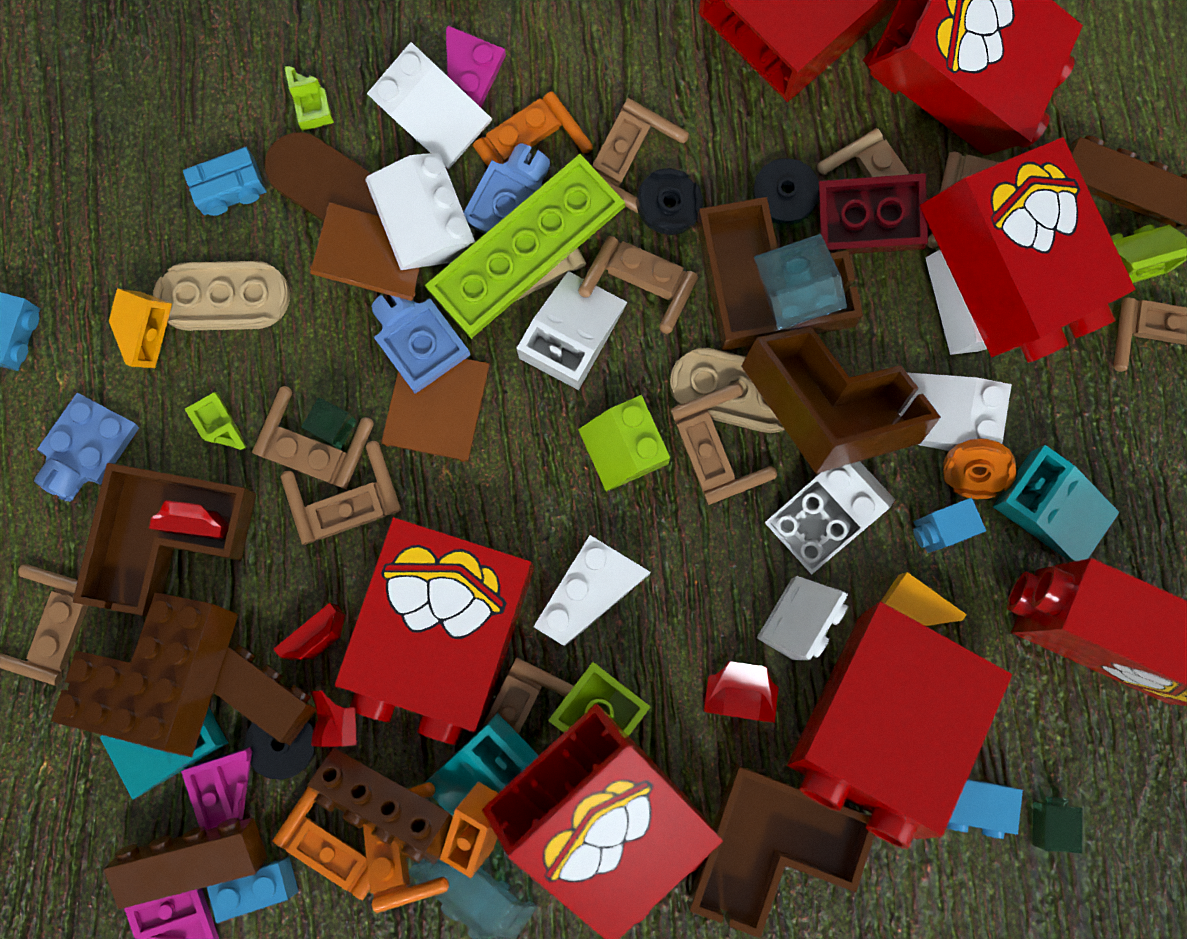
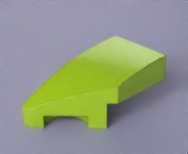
M284 67L301 130L305 131L334 123L326 91L321 88L318 79L313 76H309V78L296 73L293 67Z
M214 392L185 408L200 436L205 441L223 444L239 450L247 447L218 392Z

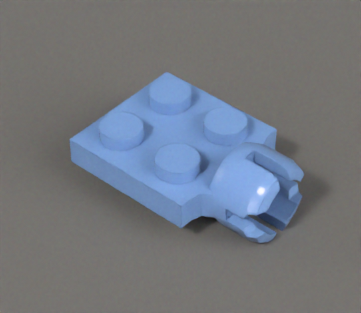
M518 144L506 163L500 164L491 160L463 212L468 225L486 234L542 186V182L550 167V160L547 156L538 150L531 164L528 165L532 156L529 153L532 146Z
M379 295L372 304V312L381 323L383 329L374 338L415 394L471 355L468 348L430 298L419 304L414 300L410 301L391 296V300L395 305L391 308L384 297Z
M76 393L37 449L46 456V462L36 475L35 483L48 493L59 496V499L70 502L77 495L83 484L88 481L99 485L102 484L106 464H115L139 427L134 422Z

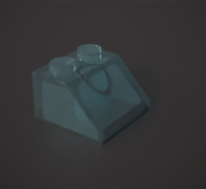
M821 234L754 256L769 307L779 330L847 308L840 272Z

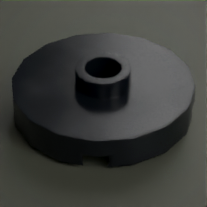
M791 158L773 160L765 165L756 176L753 187V199L767 197L772 223L797 224L809 217L818 203V177L811 167L800 160ZM789 186L793 192L785 193L781 187Z
M672 168L659 169L651 173L640 185L636 198L638 214L644 223L657 233L666 235L681 234L693 227L697 221L699 209L703 207V197L700 187L696 182L693 183L688 178L689 175ZM663 201H670L673 207L665 206Z
M308 720L292 744H285L282 750H278L275 747V738L252 722L246 732L244 748L251 747L252 756L250 764L254 770L268 779L278 780L296 776L311 764L317 752V746H311L314 731L311 720Z

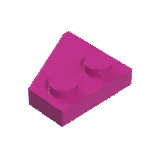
M448 26L446 29L447 76L481 108L506 57L505 49Z
M251 747L186 767L181 771L199 827L204 826L207 830L217 827L223 821L237 817L240 821L243 820L252 756Z
M202 888L124 908L135 939H219Z

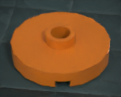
M971 439L962 442L952 448L944 459V481L947 485L949 484L954 488L955 493L962 497H972V499L997 496L996 492L1003 489L1005 492L1012 486L1016 478L1015 457L1010 449L996 441Z

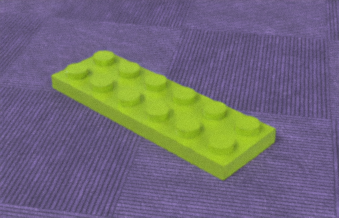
M579 154L425 286L472 339L625 208V201L587 160Z

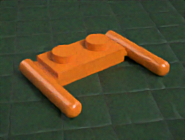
M553 91L548 92L543 99L539 98L488 132L486 137L479 138L473 143L474 149L487 167L491 160L500 164L506 163L516 145L526 144L533 147L557 131L561 125L582 153L587 154L591 152L593 145Z
M431 782L408 789L424 799L435 794V786ZM363 824L370 893L374 896L372 908L375 913L441 894L449 889V881L445 877H439L408 887L410 885L407 856L401 852L403 846L394 841L390 846L382 843L371 835L374 829Z
M308 786L272 842L363 901L370 890L366 855L310 818L305 817L315 803L314 799L317 796Z

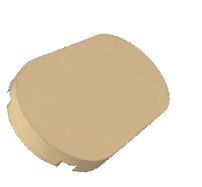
M261 261L186 262L176 264L169 268V272L163 277L160 276L153 290L154 297L172 303L167 323L177 329L188 331L266 328L281 319L290 302V289L284 276L273 266Z
M698 348L685 354L675 363L670 377V390L678 405L734 383H740L744 390L741 396L707 409L712 420L765 433H776L785 430L741 367L746 358L745 356L712 348Z

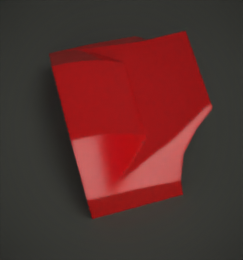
M165 500L160 511L151 518L149 529L164 533L226 540L229 523L218 511L206 510L202 505Z
M329 603L273 650L283 659L313 660L341 637L346 615L337 604Z
M728 661L717 674L707 677L703 712L775 723L779 687L772 682L767 667Z
M310 691L317 708L318 717L312 734L311 746L336 747L356 745L355 707L338 706L323 691Z

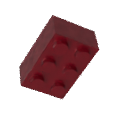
M926 173L819 181L821 255L849 250V254L925 249L928 244V225L919 205L927 201Z

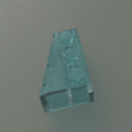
M440 857L435 865L422 859L420 864L414 862L411 866L409 874L417 880L414 885L439 877L448 879L449 889L444 893L434 896L443 904L440 908L448 917L455 921L460 919L469 927L467 933L472 939H516L538 908L530 900L527 903H522L508 891L511 885L503 879L498 882L482 868L483 864L472 878L440 860Z

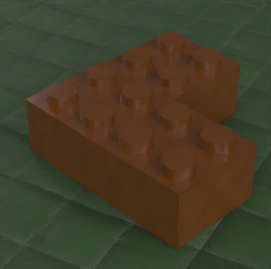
M767 197L699 209L696 224L722 351L751 346L757 337L809 326L817 334L853 328L863 317L857 286L850 287L855 277L849 250L781 262Z
M811 326L757 337L741 365L816 474L921 444L941 418L923 393L917 395L901 417L899 414L919 389L904 368L899 365L849 377Z
M107 463L72 603L147 616L155 592L164 593L174 549L241 561L257 493L243 487ZM167 500L199 504L206 510L218 511L229 523L226 540L159 532L149 529L150 521L160 511L163 502Z
M155 592L131 663L76 650L65 682L70 683L68 690L62 689L51 722L164 752L192 757L238 614L211 603Z
M734 764L713 825V829L723 842L705 858L702 865L698 868L687 900L689 911L721 924L723 918H725L729 927L761 939L785 866L857 892L875 837L866 829L871 815L843 805L841 811L827 808L804 795L796 786ZM721 909L726 911L725 916L723 915Z

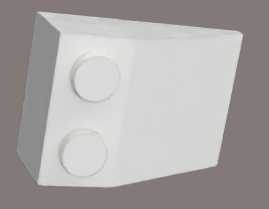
M412 42L367 92L381 108L430 153H440L443 163L448 169L493 120Z
M908 373L919 389L899 415L902 417L917 395L923 393L941 416L922 443L917 445L950 451L957 444L971 439H988L1002 444L1012 384L977 377Z

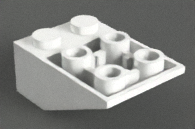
M568 271L532 320L517 347L519 359L579 390L626 307L627 302L595 286L590 297H582L578 289L584 279Z
M859 461L818 474L771 516L765 524L802 565L813 574L892 506L895 499Z
M799 576L793 577L758 634L757 639L792 660H810L813 655L819 657L829 640L828 637L824 636L832 623L837 625L848 608L847 605L843 604L848 594Z

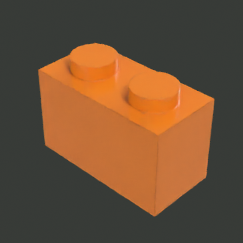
M480 782L474 786L455 809L440 860L469 878L474 876L488 858L497 841V836L485 817L482 808L498 793Z

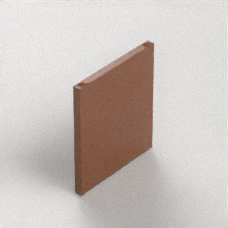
M329 202V205L326 207V216L313 264L310 265V274L412 301L415 296L419 268L400 270L380 216Z
M464 359L416 394L398 372L381 444L386 447L392 446L457 459L461 462H469L490 363Z

